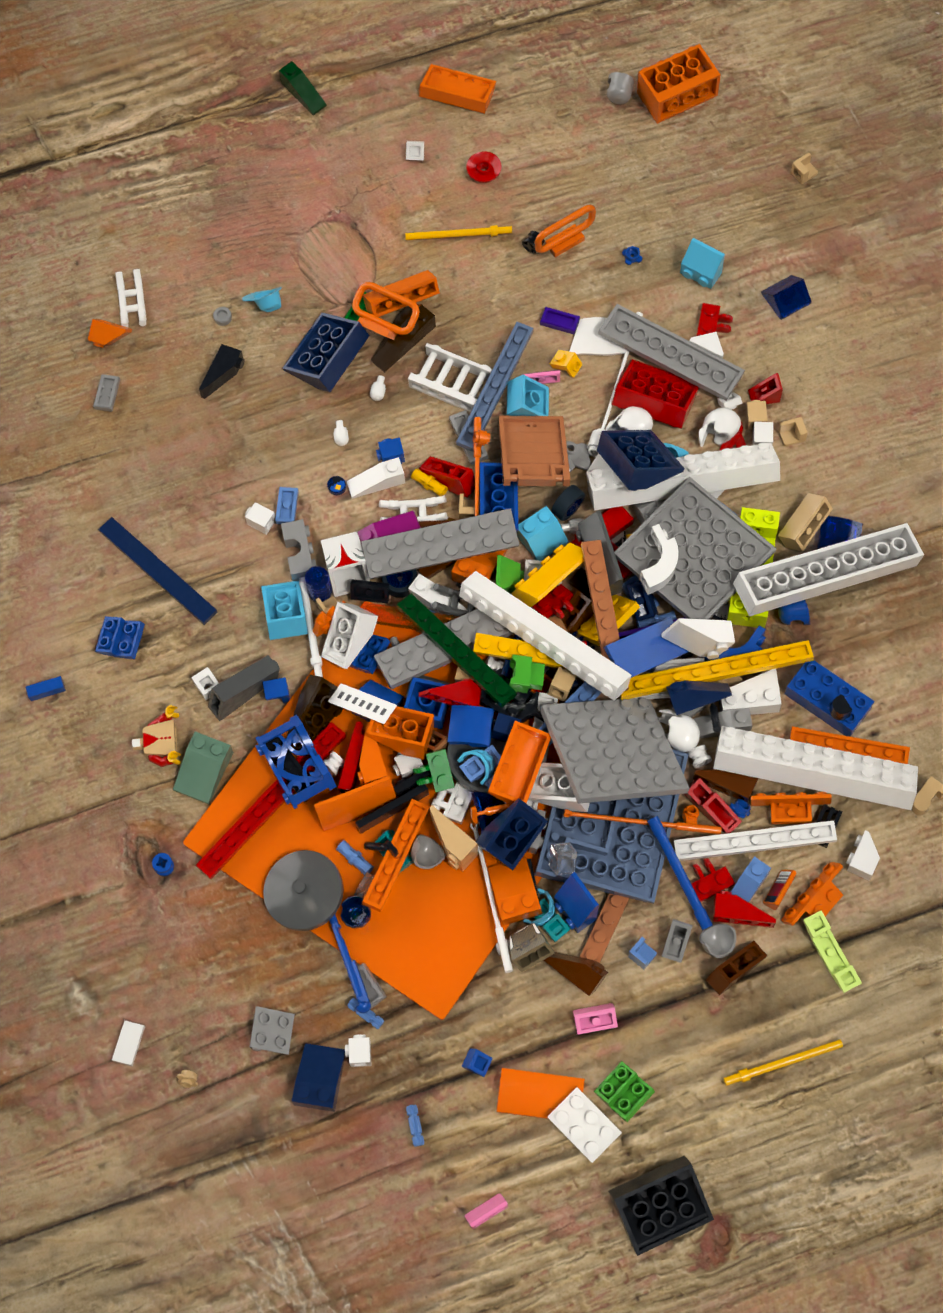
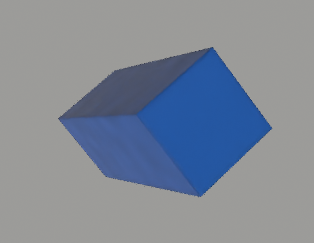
M61 676L26 686L30 701L66 691Z

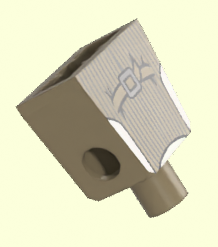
M525 922L520 923L518 931L509 937L511 960L521 972L555 954L535 923L530 925Z

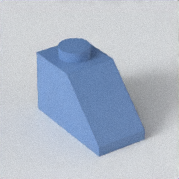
M754 856L732 889V895H737L750 902L769 875L771 867Z

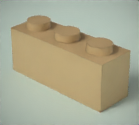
M811 493L805 496L778 535L785 548L804 551L833 510L825 496Z

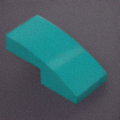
M544 898L539 901L543 914L532 917L534 920L542 918L549 911V904ZM555 911L554 916L547 923L540 926L554 942L570 930L569 926Z

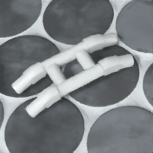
M140 269L133 270L136 289L125 290L122 272L115 273L121 326L128 327V313L138 311L139 325H146L147 318ZM137 296V304L127 306L126 297Z
M445 495L418 500L379 501V507L393 510L400 508V514L408 512L407 508L419 507L418 521H443L448 519L446 512L428 516L426 513V506L433 507L446 503ZM381 517L380 521L387 519L388 517Z

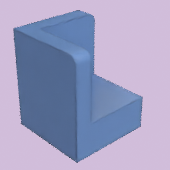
M641 937L629 951L628 957L645 970L657 956V952L645 943V938Z

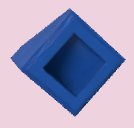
M470 1048L462 1067L485 1077L493 1058L477 1049Z

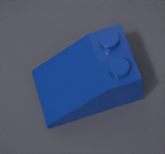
M575 872L572 873L555 894L554 906L559 914L563 913L567 918L565 922L571 930L575 929L579 933L597 920L599 904Z

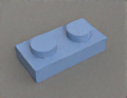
M279 487L276 524L295 521L298 488Z

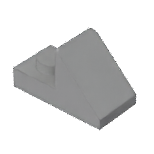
M673 919L662 957L682 962L693 925Z

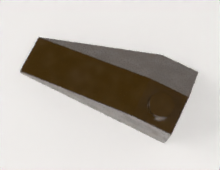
M417 304L420 313L413 330L406 335L397 334L394 340L384 337L372 358V362L384 373L436 327L435 315L422 304ZM406 306L397 314L392 324L401 328L406 327L412 315V309Z
M309 675L301 690L293 715L297 714L312 742L316 739L318 733L329 725L328 723L343 710L342 707L328 702L338 687L323 677ZM293 743L291 744V747L297 751L302 749L300 743H297L296 747H294Z

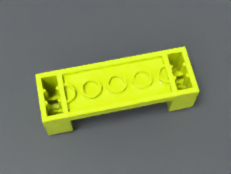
M742 507L740 519L775 547L780 512ZM774 554L763 565L773 563ZM736 592L729 599L727 621H731L733 625L758 628L760 625L765 628L768 611L749 616Z

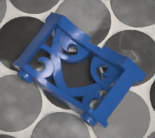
M297 714L291 717L290 721L255 738L258 743L255 747L260 756H265L284 791L282 796L287 805L291 803L293 808L296 809L298 804L327 788L332 790L337 787L330 771L320 755L317 754L314 744ZM293 729L286 739L282 736L283 733ZM278 737L283 743L282 747L278 743H272L276 749L275 751H270L266 743ZM293 743L294 747H296V744L300 743L302 749L297 751L291 747V744ZM288 750L296 756H306L309 754L310 758L303 766V776L294 775L284 770V761ZM271 758H278L277 768ZM313 766L315 771H309L310 776H307V768ZM282 778L290 781L287 786ZM301 783H305L307 788L300 791L302 788ZM298 787L300 792L293 794L292 788Z

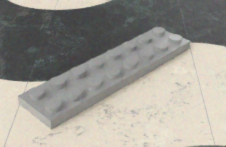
M619 304L614 307L598 332L602 337L727 401L745 372L744 369Z
M511 508L361 541L369 579L519 547Z
M478 609L444 624L472 651L476 633L504 638L515 634ZM420 634L374 655V659L390 689L411 681L413 677L418 678L453 662L425 634Z

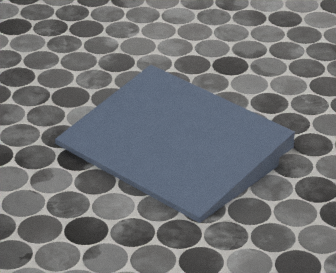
M672 749L684 774L689 754ZM679 794L590 802L588 812L580 813L650 820L658 816L661 822L673 823ZM551 806L534 876L565 883L569 876L575 872L586 888L654 904L665 853L649 825L575 816L564 817V809ZM664 827L669 839L672 828Z

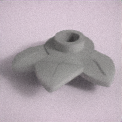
M566 441L567 448L573 450L569 451L567 449L569 471L571 472L575 466L588 470L591 466L589 458L591 455L588 453V445Z

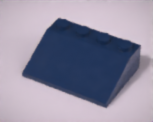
M322 312L282 369L317 389L331 392L370 335L358 321Z
M652 430L601 432L597 452L628 490L648 489L684 472L685 468Z

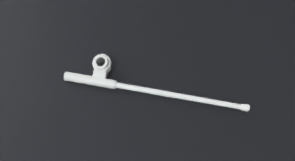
M477 823L476 827H473V824H470L475 840H477L479 837V825ZM478 846L480 862L496 926L497 952L502 957L505 973H510L513 971L509 956L511 954L510 940L505 939L503 927L500 925L483 850Z

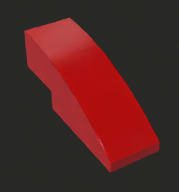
M701 778L695 779L689 785L690 789L688 793L684 794L685 797L714 825L721 827L725 834L731 833L742 822L716 792L713 793Z

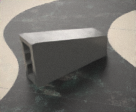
M267 655L211 689L208 708L219 721L223 720L264 689L263 681L278 679L280 670L278 663Z

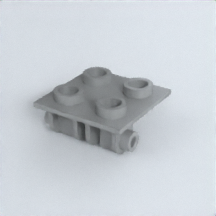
M256 1006L249 1047L254 1051L265 1050L289 1055L295 1014Z

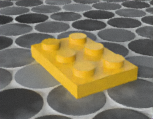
M613 595V607L617 628L619 629L640 606L636 601L619 595ZM593 615L587 622L581 625L576 634L579 638L600 646Z

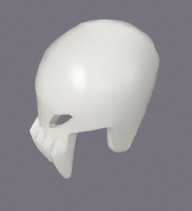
M628 407L608 423L605 431L652 430V416L641 407Z
M725 407L717 408L708 413L704 418L702 428L699 430L700 446L703 447L708 433L715 434L714 443L719 446L735 436L741 426V420L737 413Z
M659 710L662 713V716L658 717L659 721L669 725V734H666L671 747L681 752H689L695 748L700 738V730L695 720L687 715H676L673 710Z

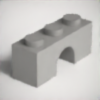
M303 519L281 523L286 548L297 547L300 549L297 555L287 557L292 581H299L300 577H306V579L315 578L314 571L317 570L315 559L311 560L310 555L314 553L312 542L308 543L307 537L311 536L309 526L304 525Z

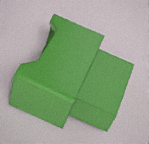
M513 654L510 661L513 677L510 679L509 686L516 692L527 693L528 689L542 690L545 664L532 662V657Z

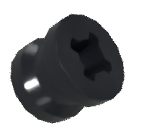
M530 231L528 238L522 241L523 247L533 254L536 253L535 239L539 234L536 231Z

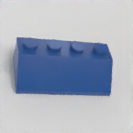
M480 462L479 515L511 508L516 532H518L517 482H510V486H503L502 463Z

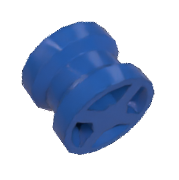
M159 853L153 858L152 866L158 875L168 876L173 872L174 862L168 854Z

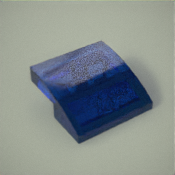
M828 516L821 525L817 549L861 537L863 523L846 518Z

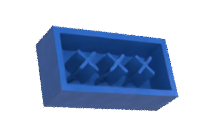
M816 661L805 662L787 685L785 691L787 697L843 735L850 737L864 720L875 702ZM842 694L852 708V712L849 718L839 721L831 716L830 708L833 700Z

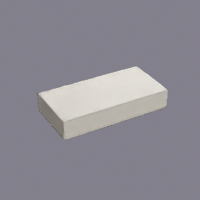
M124 1021L112 1061L133 1067L145 1029L144 1025Z

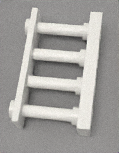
M427 343L425 347L428 358L419 374L411 373L409 375V387L471 412L477 401L475 397L484 380H488L493 369L487 365L478 364L443 350L438 345ZM435 359L445 362L436 381L426 379ZM452 365L462 369L453 387L448 388L442 385ZM468 372L477 375L478 378L470 393L465 395L460 393L459 389Z

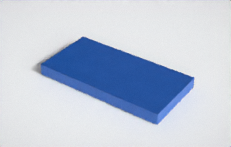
M671 617L604 647L610 661L631 674V678L689 652L662 638L661 634L674 623Z

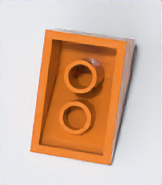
M508 549L457 560L451 571L452 581L462 584L464 580L477 571L493 582L497 573V555L505 556Z
M396 706L385 724L371 719L366 736L405 756L424 760L434 730V714Z
M370 722L366 726L359 762L361 771L357 772L361 786L388 776L377 741L366 736Z
M522 857L514 870L503 864L487 868L504 925L543 914L526 857Z

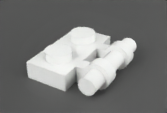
M456 782L455 788L438 792L436 799H433L431 805L438 810H445L443 815L449 820L462 824L474 792L465 789ZM446 793L451 794L448 803L443 801Z

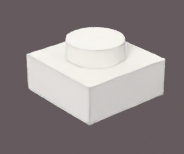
M407 141L406 160L423 161L425 142Z
M734 392L731 393L727 401L717 398L718 404L722 408L725 407L732 410L737 405L742 404L741 397Z

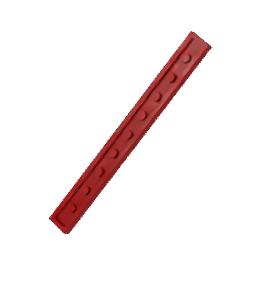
M331 722L313 741L314 748L322 760H325L345 739L346 733ZM309 754L298 756L296 760L303 767L310 756ZM313 766L308 767L307 774L310 776L309 771L313 772L315 768ZM282 778L287 786L289 784L288 781ZM278 780L259 797L196 864V867L209 879H212L285 802L282 796L284 791Z

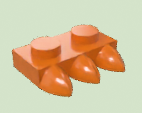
M332 606L327 614L321 611L317 616L313 628V633L317 637L322 634H328L335 606Z

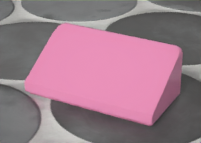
M560 370L522 374L541 384L560 382Z
M613 1003L573 1010L577 1035L618 1027Z
M497 1194L467 1213L465 1218L470 1227L475 1229L508 1208V1203L501 1194Z

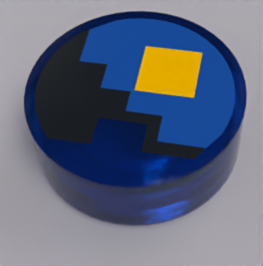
M340 476L331 477L327 482L328 491L335 496L343 494L346 490L345 480Z

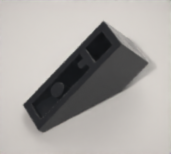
M221 344L199 388L201 398H207L237 375L239 369L243 368L245 359L241 350Z

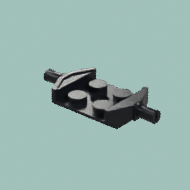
M501 668L495 671L508 685L510 684V679L501 674L503 671ZM481 689L480 702L496 712L521 719V723L530 718L533 719V717L545 723L541 712L537 708L538 691L535 693L529 692L520 703L512 699V703H507L501 707Z

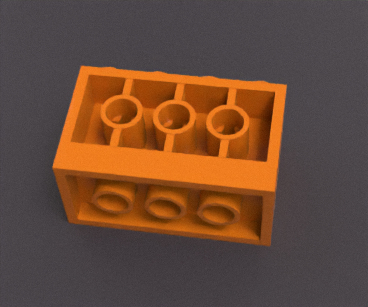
M698 44L639 71L637 94L658 124L718 96L721 74L702 46Z

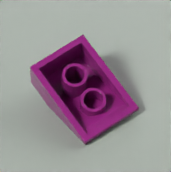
M410 511L372 523L357 533L360 541H365L421 527L415 511Z

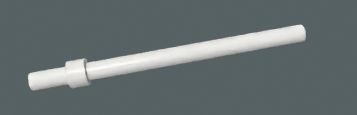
M300 577L299 584L312 658H310L311 667L314 668L315 676L323 677L321 668L323 666L322 657L319 656L316 635L313 633L314 621L306 577Z

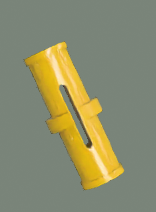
M418 468L411 475V479L419 482L426 490H431L439 496L445 495L448 487L435 480V477L423 473Z

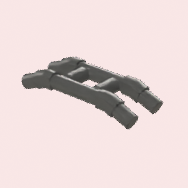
M438 583L434 584L433 590L443 596L451 597L450 606L435 601L432 603L433 609L442 614L458 617L475 610V606L469 602L467 611L458 609V598L463 599L459 596L460 591Z

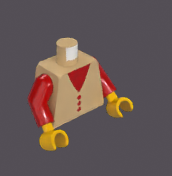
M172 705L167 706L162 715L143 728V738L132 739L133 750L144 749L146 758L160 767L173 763L176 765L180 764L178 756H181V753L178 752L177 726L175 721L171 720L172 718H178L179 713L174 712L178 707Z

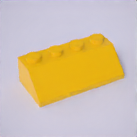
M570 542L566 546L561 544L553 551L555 555L552 558L547 556L540 563L542 565L541 568L537 569L535 567L527 574L529 578L526 581L521 579L514 586L516 590L511 594L529 607L534 606L584 562L581 547Z

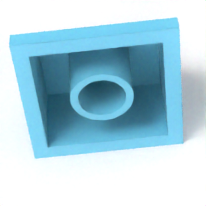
M693 238L682 260L680 273L685 278L692 279L701 286L712 289L722 274L725 254Z
M525 375L510 380L507 384V415L549 416V387Z
M547 506L518 524L517 537L535 560L543 561L547 556L553 554V551L561 544L565 546L569 543L558 519Z

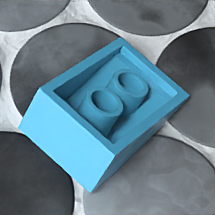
M299 581L261 586L270 640L308 634Z

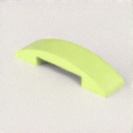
M822 910L805 918L803 922L826 968L842 992L845 993L862 983L853 966L848 963Z

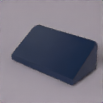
M641 581L626 585L630 600L636 601L640 606L635 612L637 621L655 617L656 614L658 615L653 594H647Z

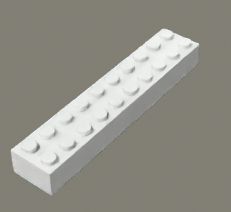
M763 442L752 446L744 445L733 449L725 448L714 452L706 451L695 455L688 454L676 457L685 468L684 472L648 489L637 491L628 490L611 468L594 469L586 472L588 492L595 511L668 499L689 477L708 492L780 481V461L771 442Z
M905 523L739 572L733 585L748 615L752 616L915 567L923 558L924 553L909 525Z
M721 726L713 769L902 809H912L917 794L918 766Z

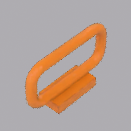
M591 204L583 206L542 230L535 239L536 252L545 253L550 250L554 257H557L585 241V236L581 231L587 229L594 222L596 217L595 206ZM589 212L588 218L583 223L577 226L576 224L546 240L545 245L542 246V241L545 237Z
M365 282L360 285L352 302L353 311L359 316L358 322L363 327L392 340L395 339L397 334L406 335L410 333L420 313L419 306L413 300L373 282ZM367 289H371L409 306L412 309V315L407 326L401 328L360 309L359 304L364 292Z

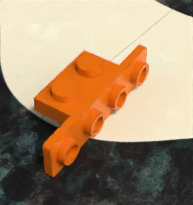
M798 792L795 795H787L786 793H776L775 795L757 793L751 796V806H771V825L812 823L811 805L831 804L832 795L826 792H817L809 795L804 792Z
M830 862L824 866L823 872L812 880L810 887L798 897L793 907L785 912V916L781 920L784 924L793 926L804 913L809 917L822 910L824 916H826L843 896L841 891L832 882L834 877L843 868L841 863Z

